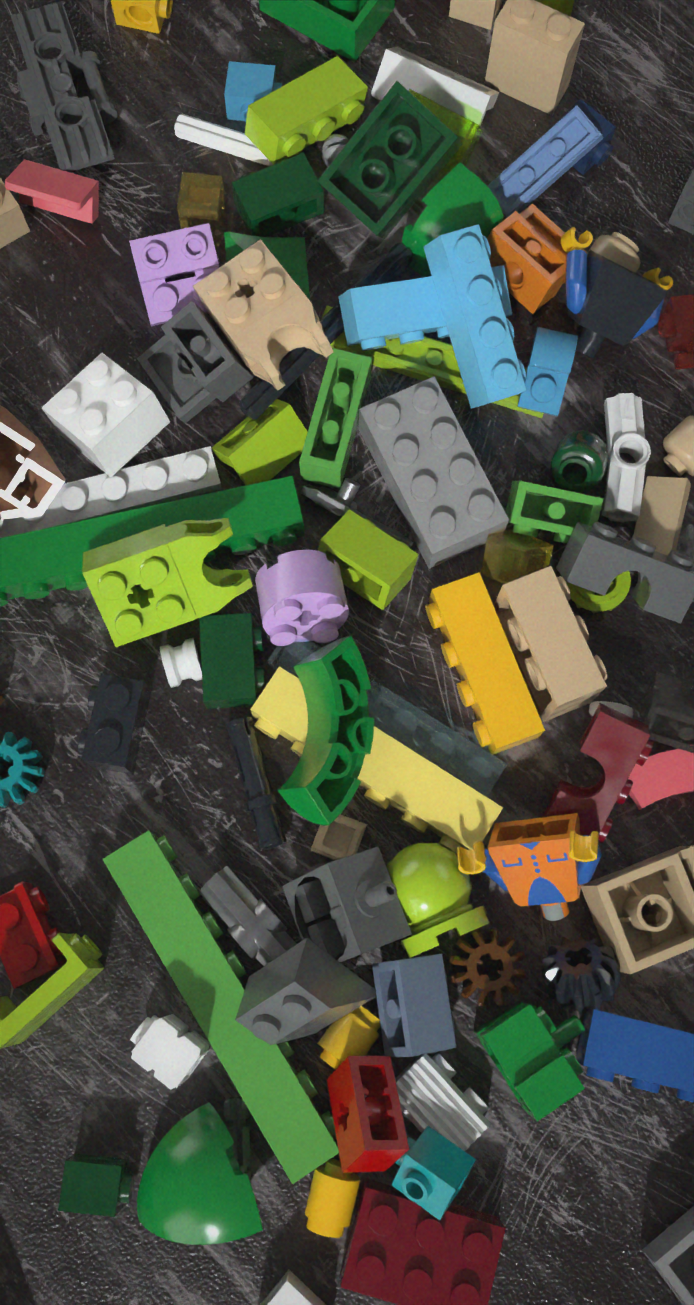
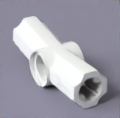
M619 393L614 397L606 398L604 402L609 461L606 467L607 476L602 516L607 517L610 521L624 523L627 521H637L640 517L645 467L651 450L648 441L645 439L641 397L635 396L634 393ZM619 453L630 454L634 457L636 463L625 462L621 459Z

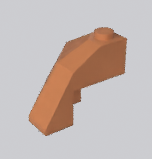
M0 405V520L22 516L24 518L42 516L66 479L39 438L6 408Z

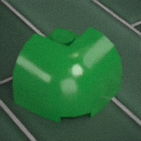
M461 162L421 200L427 207L417 219L414 227L411 224L405 227L402 243L412 251V262L409 266L418 274L430 277L432 275L423 248L425 245L442 234L478 224L482 235L488 238L492 229L504 221L499 202L490 188Z

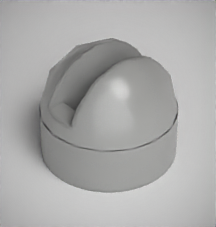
M333 134L324 141L322 160L327 167L330 166L349 142L346 136L343 134Z

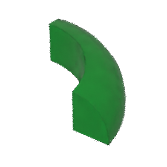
M351 635L318 649L293 666L306 698L308 712L307 737L298 765L288 780L277 791L300 816L314 824L324 826L330 825L342 813L358 789L361 781L357 778L360 774L365 755L371 754L374 735V718L369 717L366 691L371 689V684L360 651Z

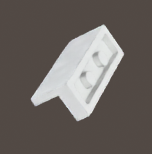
M399 47L386 49L371 92L374 98L382 100L394 83L398 81L454 134L469 141L476 138L486 111L494 107L499 92Z

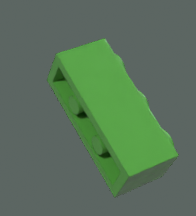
M332 348L333 353L329 355L299 464L301 480L340 489L359 424V409L364 406L371 380L372 357Z

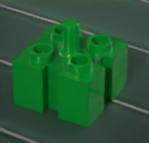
M517 1001L474 1030L477 1038L499 1069L523 1110L537 1122L585 1089L578 1078L579 1075L584 1073L582 1067L568 1048H562V1046L585 1031L584 1025L576 1015H573L555 1028L541 1006L536 1008L535 1005L531 1006V1004H523V1002Z

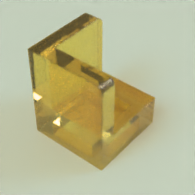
M182 172L177 204L181 229L191 227L192 218L218 220L220 209L225 208L222 176Z
M513 530L488 534L481 572L494 580L506 584L549 567L553 545L533 536L514 533Z

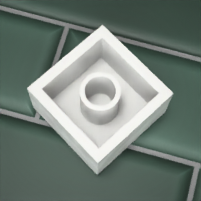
M103 353L98 355L42 407L61 436L110 477L117 473L170 423L153 391Z

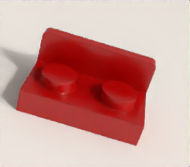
M24 881L15 884L13 890L0 896V958L14 989H18L66 964L63 953L51 940L61 932L57 927L52 929L45 912L49 911L50 907L43 891L39 886L33 888L32 883Z

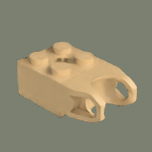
M261 239L193 285L209 316L246 366L250 368L255 376L272 384L277 391L285 386L279 368L282 358L289 351L305 347L312 349L318 354H322L325 358L333 353L313 304Z
M694 845L673 848L581 885V890L604 946L613 948L620 972L633 974L694 948ZM647 905L649 912L645 913L642 918V907Z

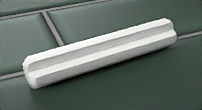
M180 114L175 122V135L179 138L263 165H273L245 133L186 114Z

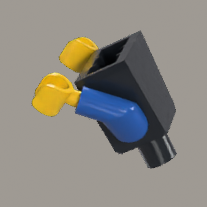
M572 227L561 238V246L568 253L566 256L567 315L583 326L577 340L576 350L594 358L605 338L625 346L632 339L637 338L654 327L659 321L664 298L668 293L667 290L673 285V279L670 276L659 279L658 276L661 271L659 267L649 270L641 276L592 250L587 255L583 250L592 243L593 236L591 232L587 230L579 236V242H577L575 239L576 229Z

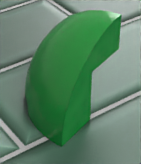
M210 1102L186 1115L163 1137L148 1160L140 1181L137 1196L139 1222L151 1233L172 1242L189 1245L219 1244L239 1240L263 1231L249 1177L240 1171L233 1153L232 1145L234 1141L221 1117Z

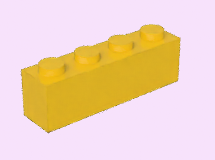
M480 572L432 589L429 598L430 604L425 605L426 613L433 629L440 627L445 643L441 644L443 656L449 668L455 666L461 679V682L457 683L458 693L465 707L471 706L477 719L473 723V729L480 746H488L490 754L494 755L539 738L545 731Z

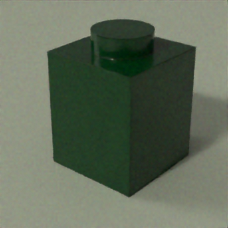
M74 1153L65 1160L58 1211L115 1217L122 1210L123 1203L130 1204L132 1198L134 1173H127L129 1159Z

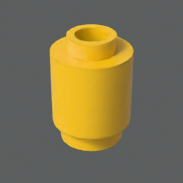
M363 1006L336 1020L329 1026L317 1043L324 1049L319 1057L336 1070L348 1056H366L380 1036L377 1033L380 1028V1020Z
M329 1159L325 1165H320L314 1170L305 1208V1215L308 1217L306 1227L316 1234L331 1238L342 1237L344 1228L350 1226L360 1183V1177L355 1173H342L340 1160Z

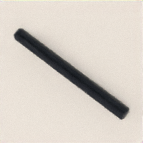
M403 243L395 244L352 288L392 282L412 262V251ZM339 301L320 320L324 334L330 344L344 331ZM305 347L289 351L282 358L279 368L285 386L277 391L272 384L261 379L240 400L241 411L250 419H257L320 354Z

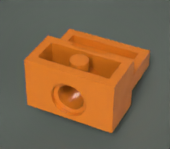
M531 204L520 214L517 211L512 213L493 228L487 238L491 251L489 259L491 267L504 265L508 292L532 314L553 298L562 284L566 282V256L568 254L561 246V238L565 232L534 204Z

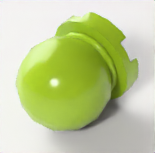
M438 843L408 845L398 852L387 864L386 868L392 883L396 886L397 897L412 935H409L411 937L401 941V945L406 950L409 958L439 946L436 936L455 928L458 936H461L489 923L484 905L473 909V906L468 904L472 890L469 874L458 870L457 855Z

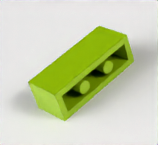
M336 56L248 105L245 135L274 165L282 158H291L299 155L304 148L316 141L327 139L333 131L345 124L356 122L364 111L368 86Z

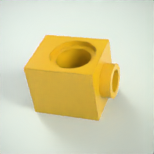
M111 0L116 25L160 34L164 18H170L173 0Z

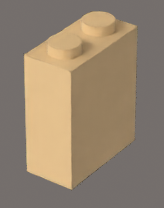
M507 0L494 22L484 84L553 115L569 87L585 23L535 0Z

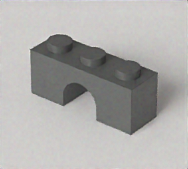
M577 522L556 567L566 582L605 596L615 577L626 571H638V581L631 594L633 599L643 610L681 624L694 599V567L692 566L694 560L672 550L668 556L655 551L656 546L636 536H632L630 541L617 537L618 532L615 529L599 522H594L592 527Z

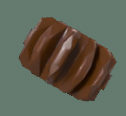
M491 928L485 944L482 933L479 929L471 931L475 947H472L463 939H459L456 943L458 948L466 953L465 958L450 956L449 962L451 964L463 965L462 972H457L450 976L453 983L461 982L465 979L469 981L460 993L466 999L478 988L476 1000L479 1006L486 1005L489 991H491L496 1005H503L505 1002L501 990L502 987L512 995H517L520 991L510 981L511 976L526 978L527 972L525 970L513 969V962L522 961L525 959V954L523 951L508 954L507 951L515 942L512 936H507L498 946V929ZM486 954L488 960H497L498 970H492L496 974L492 979H489L486 974H478L477 964H483L479 958Z

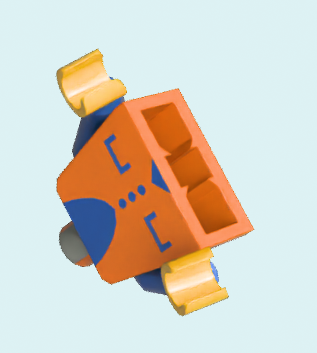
M578 813L495 823L488 849L484 848L482 841L475 842L472 850L464 849L461 846L457 847L458 870L465 874L484 872L504 891H509L515 904L519 906L540 905L545 919L549 921L560 920L569 913L567 902H572L579 898L581 885L591 881L600 861L602 853L598 845L599 832L592 831L591 836H580Z

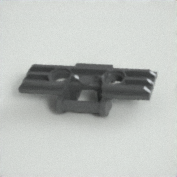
M63 1L11 15L28 68L17 72V84L23 100H26L28 119L34 135H41L43 133L41 125L45 122L59 168L63 171L72 172L114 160L115 158L104 125L113 122L118 114L115 105L109 102L99 72L100 60L97 53L93 51L79 52ZM55 47L61 50L60 55L55 59L48 60L41 57L43 51L48 48ZM85 76L93 100L90 101L88 96L78 98L73 84L74 79Z

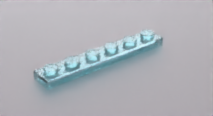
M312 641L293 642L286 646H277L266 664L274 671L280 666L299 678L293 666L321 647ZM369 678L371 689L366 690L369 717L374 718L375 727L487 797L507 763Z

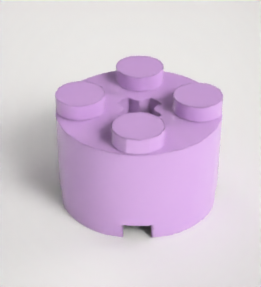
M295 550L277 556L278 563L267 569L266 564L259 569L255 583L263 628L270 635L271 643L277 646L313 640L317 643H329L338 637V629L346 622L349 609L340 567L335 560L334 563L328 561L326 554L320 551Z

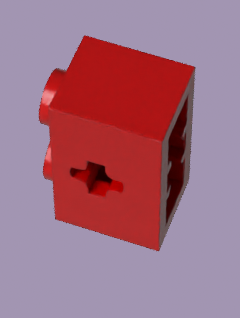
M348 1056L327 1079L342 1173L386 1171L409 1150L391 1056Z

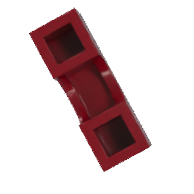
M599 703L580 740V751L599 761L604 769V773L597 783L589 787H577L560 780L542 817L578 813L580 836H591L592 831H598V842L603 843L613 823V819L608 816L614 804L622 805L630 793L633 781L628 778L635 764L643 766L652 750L654 742L648 740L650 737L649 726Z

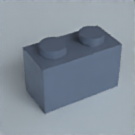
M442 954L373 963L372 969L385 1056L413 1057L456 1048L454 1020L451 1015L447 990V974L444 969Z

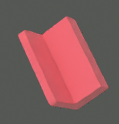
M26 159L5 179V188L19 193L20 203L91 224L98 217V180Z

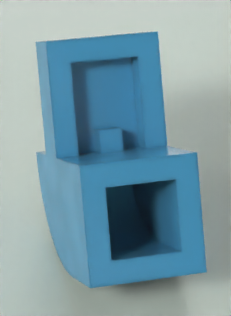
M541 327L536 328L526 366L525 386L527 391L520 394L517 407L558 416L567 379L571 372L578 336Z

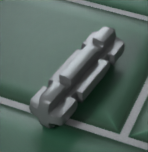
M230 1097L224 1102V1119L228 1120V1125L225 1126L234 1141L232 1145L233 1153L238 1162L239 1169L243 1174L248 1175L251 1183V1170H247V1165H250V1124H246V1119L250 1117V1111L242 1097Z

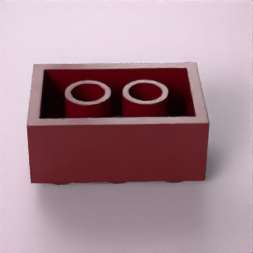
M365 1178L340 1274V1288L397 1305H488L506 1228L497 1216L453 1203L450 1204L442 1218L438 1220L421 1206L409 1200L395 1187Z

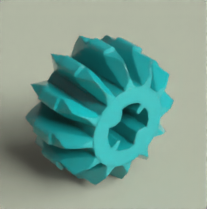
M6 732L2 742L0 741V773L4 771L3 764L6 761L13 764L8 769L9 777L4 778L0 775V807L3 808L7 807L10 798L19 805L25 803L24 789L32 793H37L39 787L31 782L32 777L40 778L45 775L44 769L33 766L43 758L42 753L38 750L30 751L32 741L26 737L17 742L16 735L12 732Z

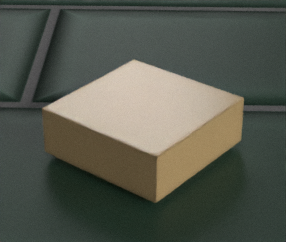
M340 814L330 825L319 826L310 851L332 860L354 855L358 851L367 824Z

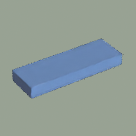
M578 105L488 185L506 217H509L515 211L518 213L522 212L603 139L602 134Z

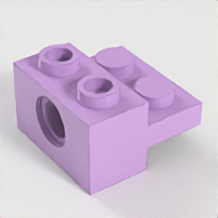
M209 223L129 241L151 326L166 323L191 301L208 314L193 285L219 268ZM191 273H195L196 275L194 277H189L167 283L165 281V279L187 275Z

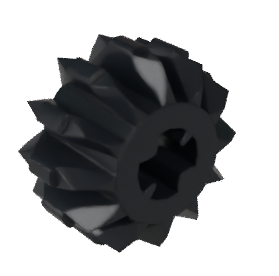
M582 933L574 941L563 937L561 946H549L547 957L542 959L541 971L545 990L550 999H557L561 1009L575 1005L581 1014L585 1006L591 1005L600 1010L602 1000L614 1001L616 988L620 987V967L617 966V958L613 948L604 946L600 937L594 938L591 941H586Z

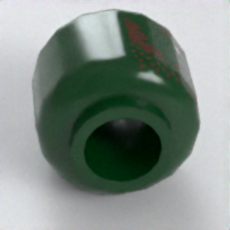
M575 431L567 434L559 441L551 460V474L555 482L563 489L571 492H585L593 489L601 482L609 461L608 449L604 441L596 434L588 431Z

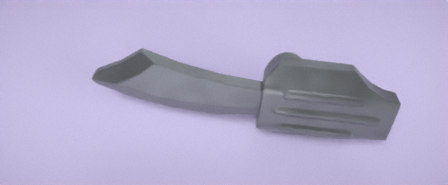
M345 478L338 493L327 487H317L310 484L303 486L301 494L312 499L317 505L338 516H343L350 509L362 518L372 521L376 527L394 539L402 541L410 547L412 546L413 542L399 531L356 511L357 503L353 499L360 487V484Z

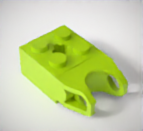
M229 518L210 521L185 520L168 527L163 524L83 552L82 574L115 647L218 612L236 596L253 587L248 569L215 570L203 562L210 551L217 548L221 542L233 535Z

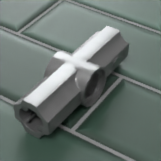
M228 866L217 872L198 891L205 902L229 926L227 930L253 960L257 958L263 966H266L297 945L285 932L287 928L262 899L258 901Z

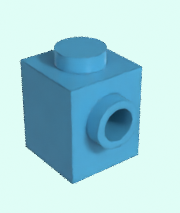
M229 61L224 93L227 120L246 122L248 105L283 86V83L276 82L275 65Z

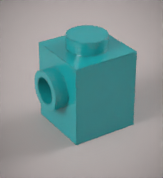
M427 1126L416 1141L411 1137L407 1138L409 1150L395 1162L400 1168L393 1180L392 1186L403 1193L409 1200L415 1202L440 1220L462 1188L476 1159L433 1128Z

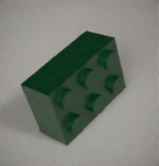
M396 81L322 174L318 182L376 236L385 239L463 143L430 110Z

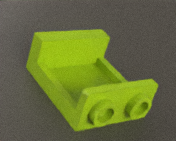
M58 933L51 939L66 957L67 962L18 1007L8 996L0 997V1049L24 1042L105 968L98 960L102 956V952L87 935L80 937L77 934Z

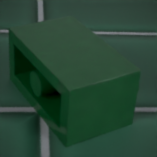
M304 152L291 158H282L270 167L258 172H248L238 180L231 182L234 205L251 236L268 237L324 213V190L318 182Z
M251 613L211 615L199 618L203 702L207 709L253 706L258 699V693H262L265 688L264 667L256 668L255 653L263 651L262 626H254Z

